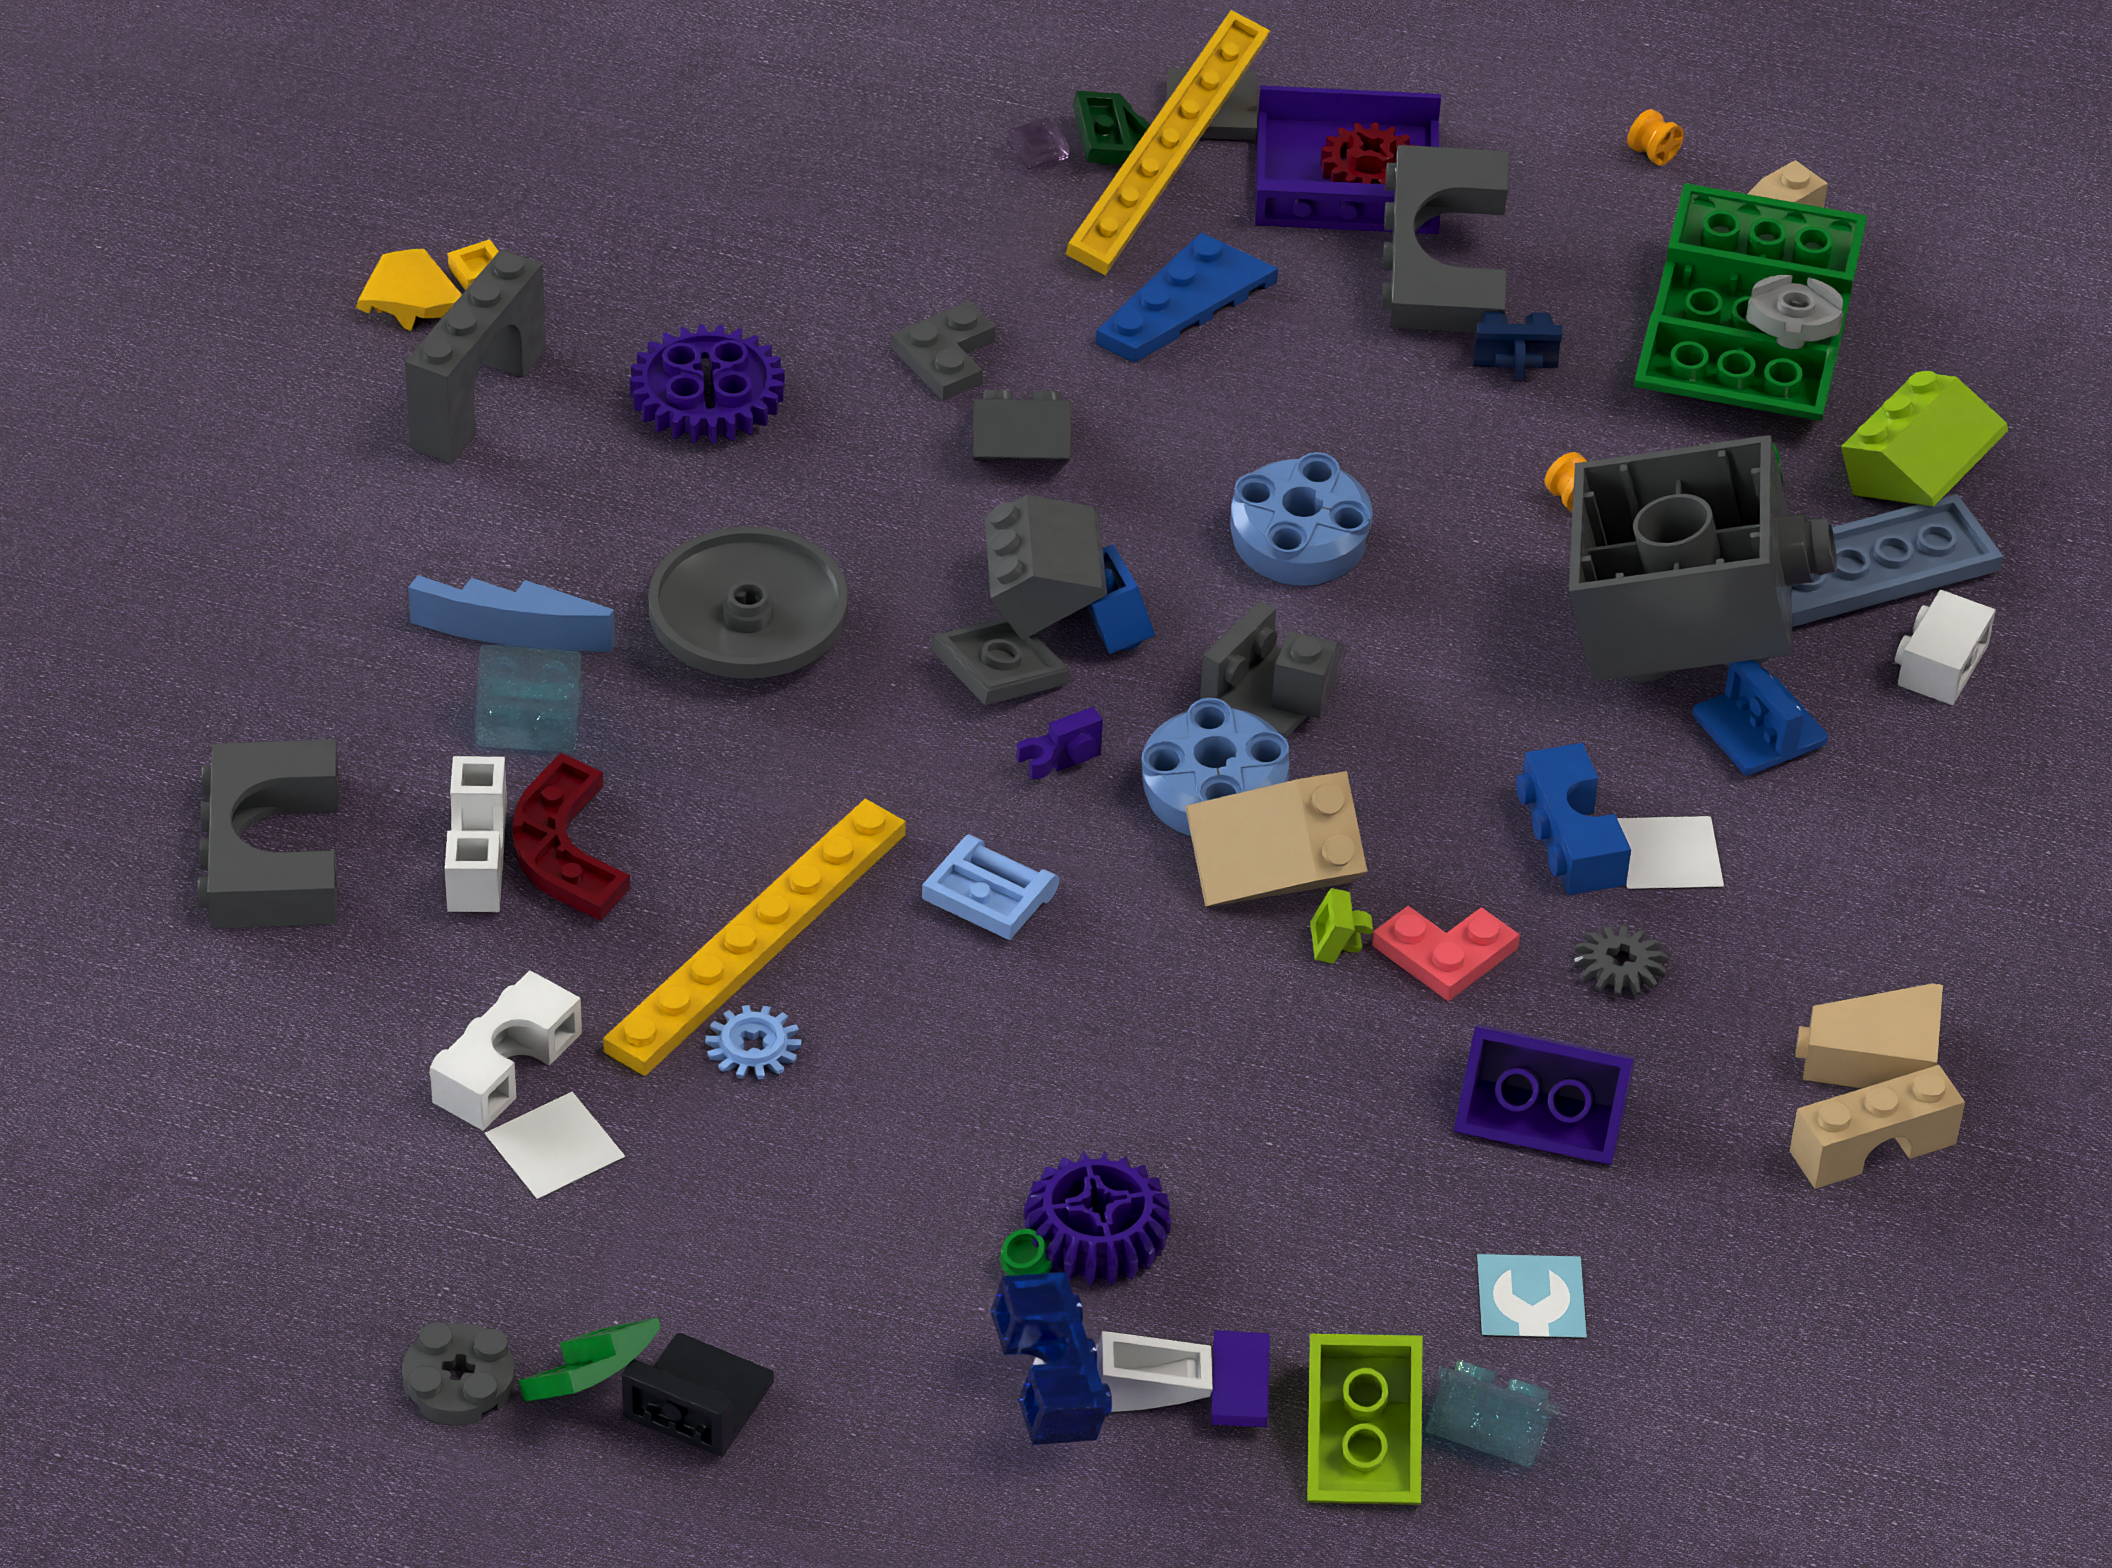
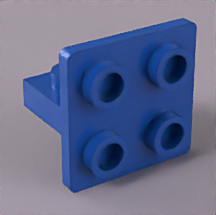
M1755 660L1729 663L1725 693L1693 706L1692 716L1739 770L1747 776L1823 747L1828 742L1829 735L1782 682L1776 676L1771 675L1767 669L1761 667Z

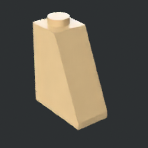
M1932 983L1813 1006L1809 1027L1799 1026L1795 1057L1805 1059L1803 1080L1865 1088L1936 1066L1943 985Z

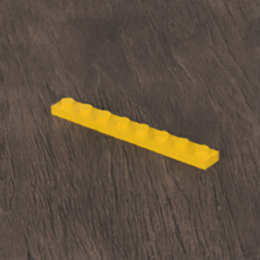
M1230 10L1069 241L1065 252L1066 255L1106 276L1267 42L1270 33L1269 29Z
M865 798L603 1038V1052L645 1077L896 845L906 834V821Z

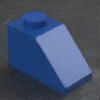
M1114 544L1102 548L1107 595L1086 606L1097 633L1109 654L1119 650H1131L1139 646L1144 640L1156 636L1139 587Z

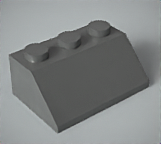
M1026 494L1013 502L1000 504L985 517L990 597L1021 640L1107 595L1099 513L1093 506Z

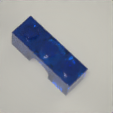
M1066 1272L1002 1276L990 1312L1003 1354L1031 1355L1046 1363L1030 1365L1018 1399L1032 1445L1096 1441L1105 1417L1111 1414L1112 1395L1108 1384L1101 1381L1097 1369V1348L1094 1340L1087 1338L1082 1323V1302L1078 1294H1073Z

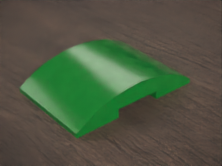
M1684 183L1668 245L1666 264L1654 311L1651 313L1634 380V387L1822 421L1844 334L1867 215ZM1793 275V284L1807 286L1808 278L1831 286L1841 295L1843 300V317L1839 334L1821 340L1805 341V345L1798 349H1789L1779 345L1777 337L1767 334L1747 321L1748 303L1754 285L1768 277Z

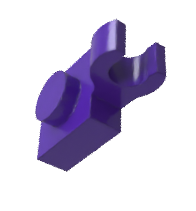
M1090 707L1050 722L1048 734L1037 738H1027L1017 744L1016 760L1020 763L1033 759L1029 761V777L1035 780L1049 775L1053 767L1056 771H1060L1100 756L1103 719L1094 707Z

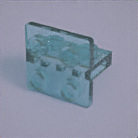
M483 645L479 650L475 728L476 745L574 752L577 748L579 710L584 705L585 684H580L581 652Z
M1458 1359L1454 1369L1440 1366L1437 1377L1442 1378L1425 1432L1534 1469L1551 1415L1557 1416L1560 1409L1559 1405L1547 1401L1550 1390L1514 1378H1510L1508 1387L1495 1384L1497 1372Z

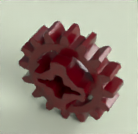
M1359 122L1354 123V131L1351 132L1340 127L1337 131V137L1327 136L1326 146L1321 149L1320 167H1322V178L1330 179V182L1385 184L1387 163H1396L1397 146L1418 145H1410V136L1408 134L1399 137L1395 136L1396 127L1391 126L1386 131L1379 130V125L1376 122L1372 123L1370 129H1364Z

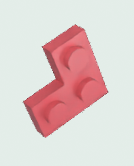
M1407 906L1373 931L1372 946L1445 1000L1450 1001L1516 951L1519 946L1520 934L1482 907L1446 933L1410 906Z

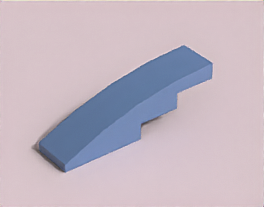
M417 575L408 587L410 623L453 636L504 646L552 651L611 652L615 646L614 609L524 580L517 591L513 592L470 578L461 590Z

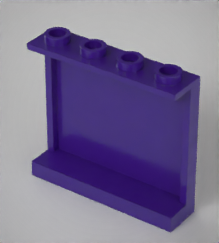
M1260 85L1255 225L1393 232V230H1384L1385 202H1394V191H1385V184L1330 182V179H1323L1322 167H1320L1321 149L1326 146L1327 136L1337 137V131L1340 127L1350 132L1354 131V123L1358 122L1364 129H1370L1373 122L1378 123L1379 130L1386 131L1391 126L1396 127L1395 136L1399 137L1408 134L1410 136V145L1439 147L1441 94ZM1441 215L1426 221L1416 233L1439 234Z

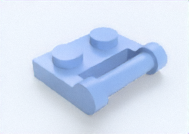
M968 834L922 884V899L1003 938L1011 940L1042 903H1048L1053 898L1059 885V876L1045 869L1037 872L986 848L983 840Z

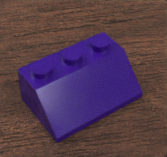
M1477 1025L1474 1027L1453 1132L1612 1165L1627 1107L1636 1057L1490 1026Z

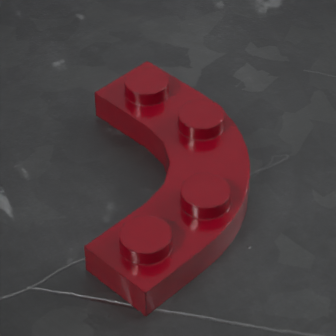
M560 753L527 787L518 801L513 817L514 850L523 872L539 889L556 900L601 921L630 890V875L587 855L572 844L566 830L573 818L602 789L603 772L564 753Z

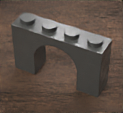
M1397 146L1396 163H1387L1385 191H1394V202H1385L1384 230H1393L1392 242L1384 241L1383 269L1391 270V282L1383 281L1381 309L1390 310L1389 328L1476 333L1477 323H1481L1482 315L1485 311L1502 312L1505 315L1506 269L1456 267L1443 264L1430 257L1421 248L1415 233L1426 221L1441 214L1473 213L1504 215L1508 194L1509 151Z
M500 249L405 361L410 449L453 463L476 436L474 389L481 361L482 364L524 378L546 351L542 263Z
M336 739L212 744L211 765H202L203 796L210 795V801L201 802L202 832H209V838L200 839L199 841L201 870H208V876L198 877L199 907H209L211 929L337 924L338 885L335 850L270 852L252 847L239 838L250 825L269 816L291 813L338 812L339 771Z

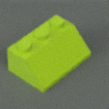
M1932 371L1915 372L1841 446L1852 494L1855 496L1934 507L2008 432L2007 422L1958 377L1939 375Z

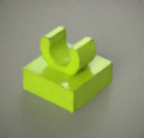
M1331 888L1311 919L1314 959L1334 964L1342 950L1347 952L1361 951L1362 942L1359 932L1372 934L1371 915L1365 911H1352L1350 892Z

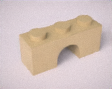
M1940 1065L1929 1067L1798 1108L1790 1153L1814 1189L1861 1175L1864 1162L1869 1153L1876 1146L1891 1138L1897 1140L1909 1159L1956 1145L1965 1101Z

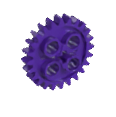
M699 324L697 333L692 334L684 326L680 327V337L677 338L666 332L662 333V345L649 341L647 343L648 353L638 352L637 364L631 365L630 398H633L634 410L642 411V421L644 423L655 420V431L657 432L664 431L669 427L672 428V439L675 440L684 432L690 434L691 443H696L701 435H707L711 444H716L719 434H725L729 440L735 441V431L739 429L748 435H752L753 423L762 426L768 425V414L777 415L778 403L784 401L785 371L781 369L780 356H772L771 345L759 347V336L757 335L751 336L746 340L742 339V329L740 328L728 335L724 334V326L721 324L717 326L714 332H707L704 324ZM702 358H707L710 364L713 409H708L705 406Z

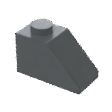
M1289 631L1275 663L1272 707L1320 719L1346 656L1347 645Z

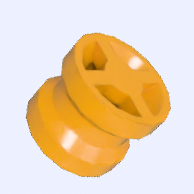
M1648 109L1641 113L1632 124L1628 133L1627 144L1629 148L1638 153L1646 152L1650 161L1661 166L1671 161L1677 154L1684 139L1683 127L1673 121L1664 122L1662 114L1653 109Z
M1577 452L1566 453L1559 457L1550 466L1544 479L1545 487L1554 496L1562 497V503L1570 512H1573L1575 463L1587 462Z

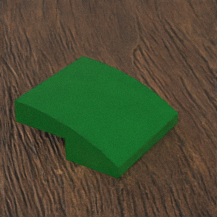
M658 1317L604 1327L560 1342L566 1364L518 1380L524 1402L575 1394L609 1378L637 1357L661 1329Z

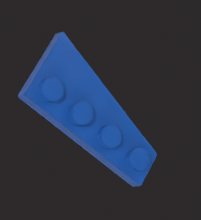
M1201 232L1096 330V345L1135 363L1180 338V330L1195 324L1201 326L1212 320L1215 310L1228 303L1235 307L1247 300L1249 291L1261 286L1266 289L1274 285L1278 279V268Z

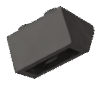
M984 390L983 399H974L973 459H1070L1071 400H1061L1060 391H1032L1030 400L1012 399L1013 391Z

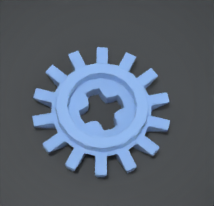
M750 1005L742 1006L743 1013L737 1016L728 1010L723 1013L727 1021L726 1025L713 1021L710 1025V1028L718 1036L706 1035L705 1044L716 1048L707 1051L710 1060H724L718 1065L719 1070L722 1072L730 1071L739 1064L736 1076L740 1079L746 1076L750 1067L754 1068L758 1080L764 1079L763 1066L765 1065L770 1071L780 1074L783 1072L784 1067L779 1062L788 1064L794 1063L797 1059V1055L790 1051L801 1048V1039L790 1038L799 1032V1028L796 1024L784 1028L783 1025L788 1015L782 1012L776 1018L770 1016L771 1007L763 1006L761 1012H752ZM747 1037L750 1040H755L758 1037L764 1038V1049L760 1051L757 1048H751L745 1051L743 1050V1039Z

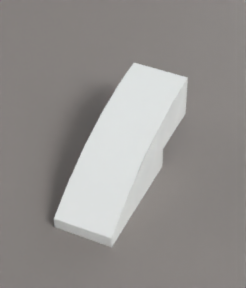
M1102 1331L1097 1345L1043 1337L1033 1363V1409L1063 1412L1145 1410L1210 1397L1213 1390L1211 1346L1107 1331Z

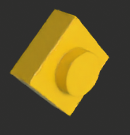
M488 239L447 253L448 268L466 290L499 251L492 241Z

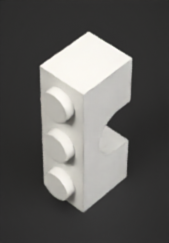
M453 756L450 791L451 831H447L445 857L447 912H500L507 808L505 757Z
M529 970L515 985L508 986L501 993L498 1001L482 1017L472 1020L465 1033L448 1050H442L434 1058L429 1072L431 1077L432 1103L484 1131L516 1099L515 1062L507 1058L515 1055H528L550 1066L582 1034L581 998Z

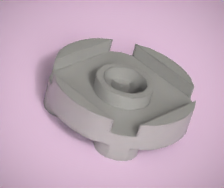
M1793 275L1768 277L1754 285L1748 303L1747 321L1767 334L1777 337L1779 345L1789 349H1798L1805 345V341L1821 340L1839 334L1843 317V300L1841 295L1831 286L1808 278L1807 286L1793 284Z

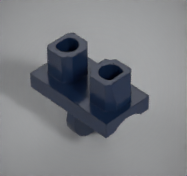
M1485 311L1482 315L1481 323H1477L1473 366L1512 368L1513 381L1523 382L1525 368H1558L1562 325H1554L1549 313L1532 312L1526 316L1525 324H1508L1507 316L1502 312Z

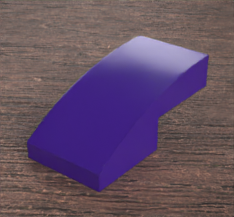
M1214 1330L1213 1390L1211 1393L1212 1425L1267 1428L1270 1333Z

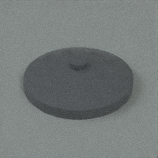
M731 527L694 537L675 548L661 561L652 576L649 586V618L652 629L661 644L672 655L689 666L723 677L742 679L766 678L800 669L820 658L836 643L842 634L847 620L848 590L844 575L834 559L811 541L793 533L773 528Z

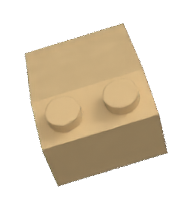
M1347 771L1296 779L1190 804L1185 807L1205 907L1352 883L1367 873Z

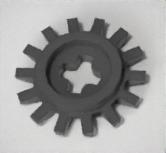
M1621 924L1619 936H1615L1613 930L1604 925L1600 928L1602 936L1594 932H1587L1583 939L1589 943H1579L1575 947V952L1584 955L1574 959V966L1588 967L1581 973L1580 978L1583 981L1594 978L1598 981L1594 988L1595 990L1601 992L1606 986L1614 989L1613 996L1621 997L1622 990L1631 989L1634 996L1642 995L1640 985L1646 984L1653 990L1658 986L1653 975L1664 978L1667 970L1659 964L1667 963V954L1655 951L1661 948V943L1654 939L1642 942L1647 936L1646 931L1642 929L1635 932L1630 938L1627 937V925ZM1619 951H1625L1629 953L1628 958L1630 961H1626L1623 966H1617L1613 964V957L1611 956H1616Z

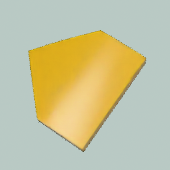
M409 249L381 256L358 299L356 308L368 314L372 309H375L377 313H382V311L390 313L397 318L404 329L411 331L417 316L420 318H442L462 294L425 249Z

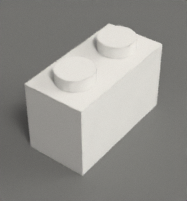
M1940 589L1931 606L1923 605L1919 610L1913 627V636L1905 635L1899 644L1895 656V663L1901 665L1898 686L1954 705L1989 645L1996 609Z

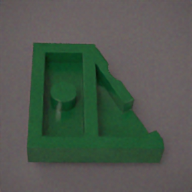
M1076 91L1072 105L1086 162L1102 165H1123L1150 127V124L1133 111L1132 106L1120 93Z

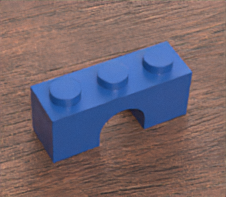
M1583 743L1525 752L1522 774L1516 776V790L1521 804H1528L1532 813L1531 820L1534 835L1537 840L1544 841L1547 847L1550 871L1553 876L1560 877L1567 895L1625 886L1627 884L1631 848L1615 814L1597 817L1586 816L1594 813L1599 777Z

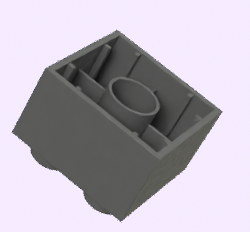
M1771 435L1575 463L1569 594L1593 681L1625 677L1635 682H1650L1666 676L1673 670L1724 664L1729 667V663L1755 660L1760 665L1771 657L1792 654V586L1814 583L1815 573L1824 575L1836 572L1837 553L1830 518H1812L1811 521H1808L1805 513L1789 515Z

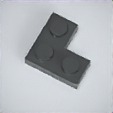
M967 301L891 333V349L944 401L982 384L983 370L966 353L994 342L996 327L970 301Z

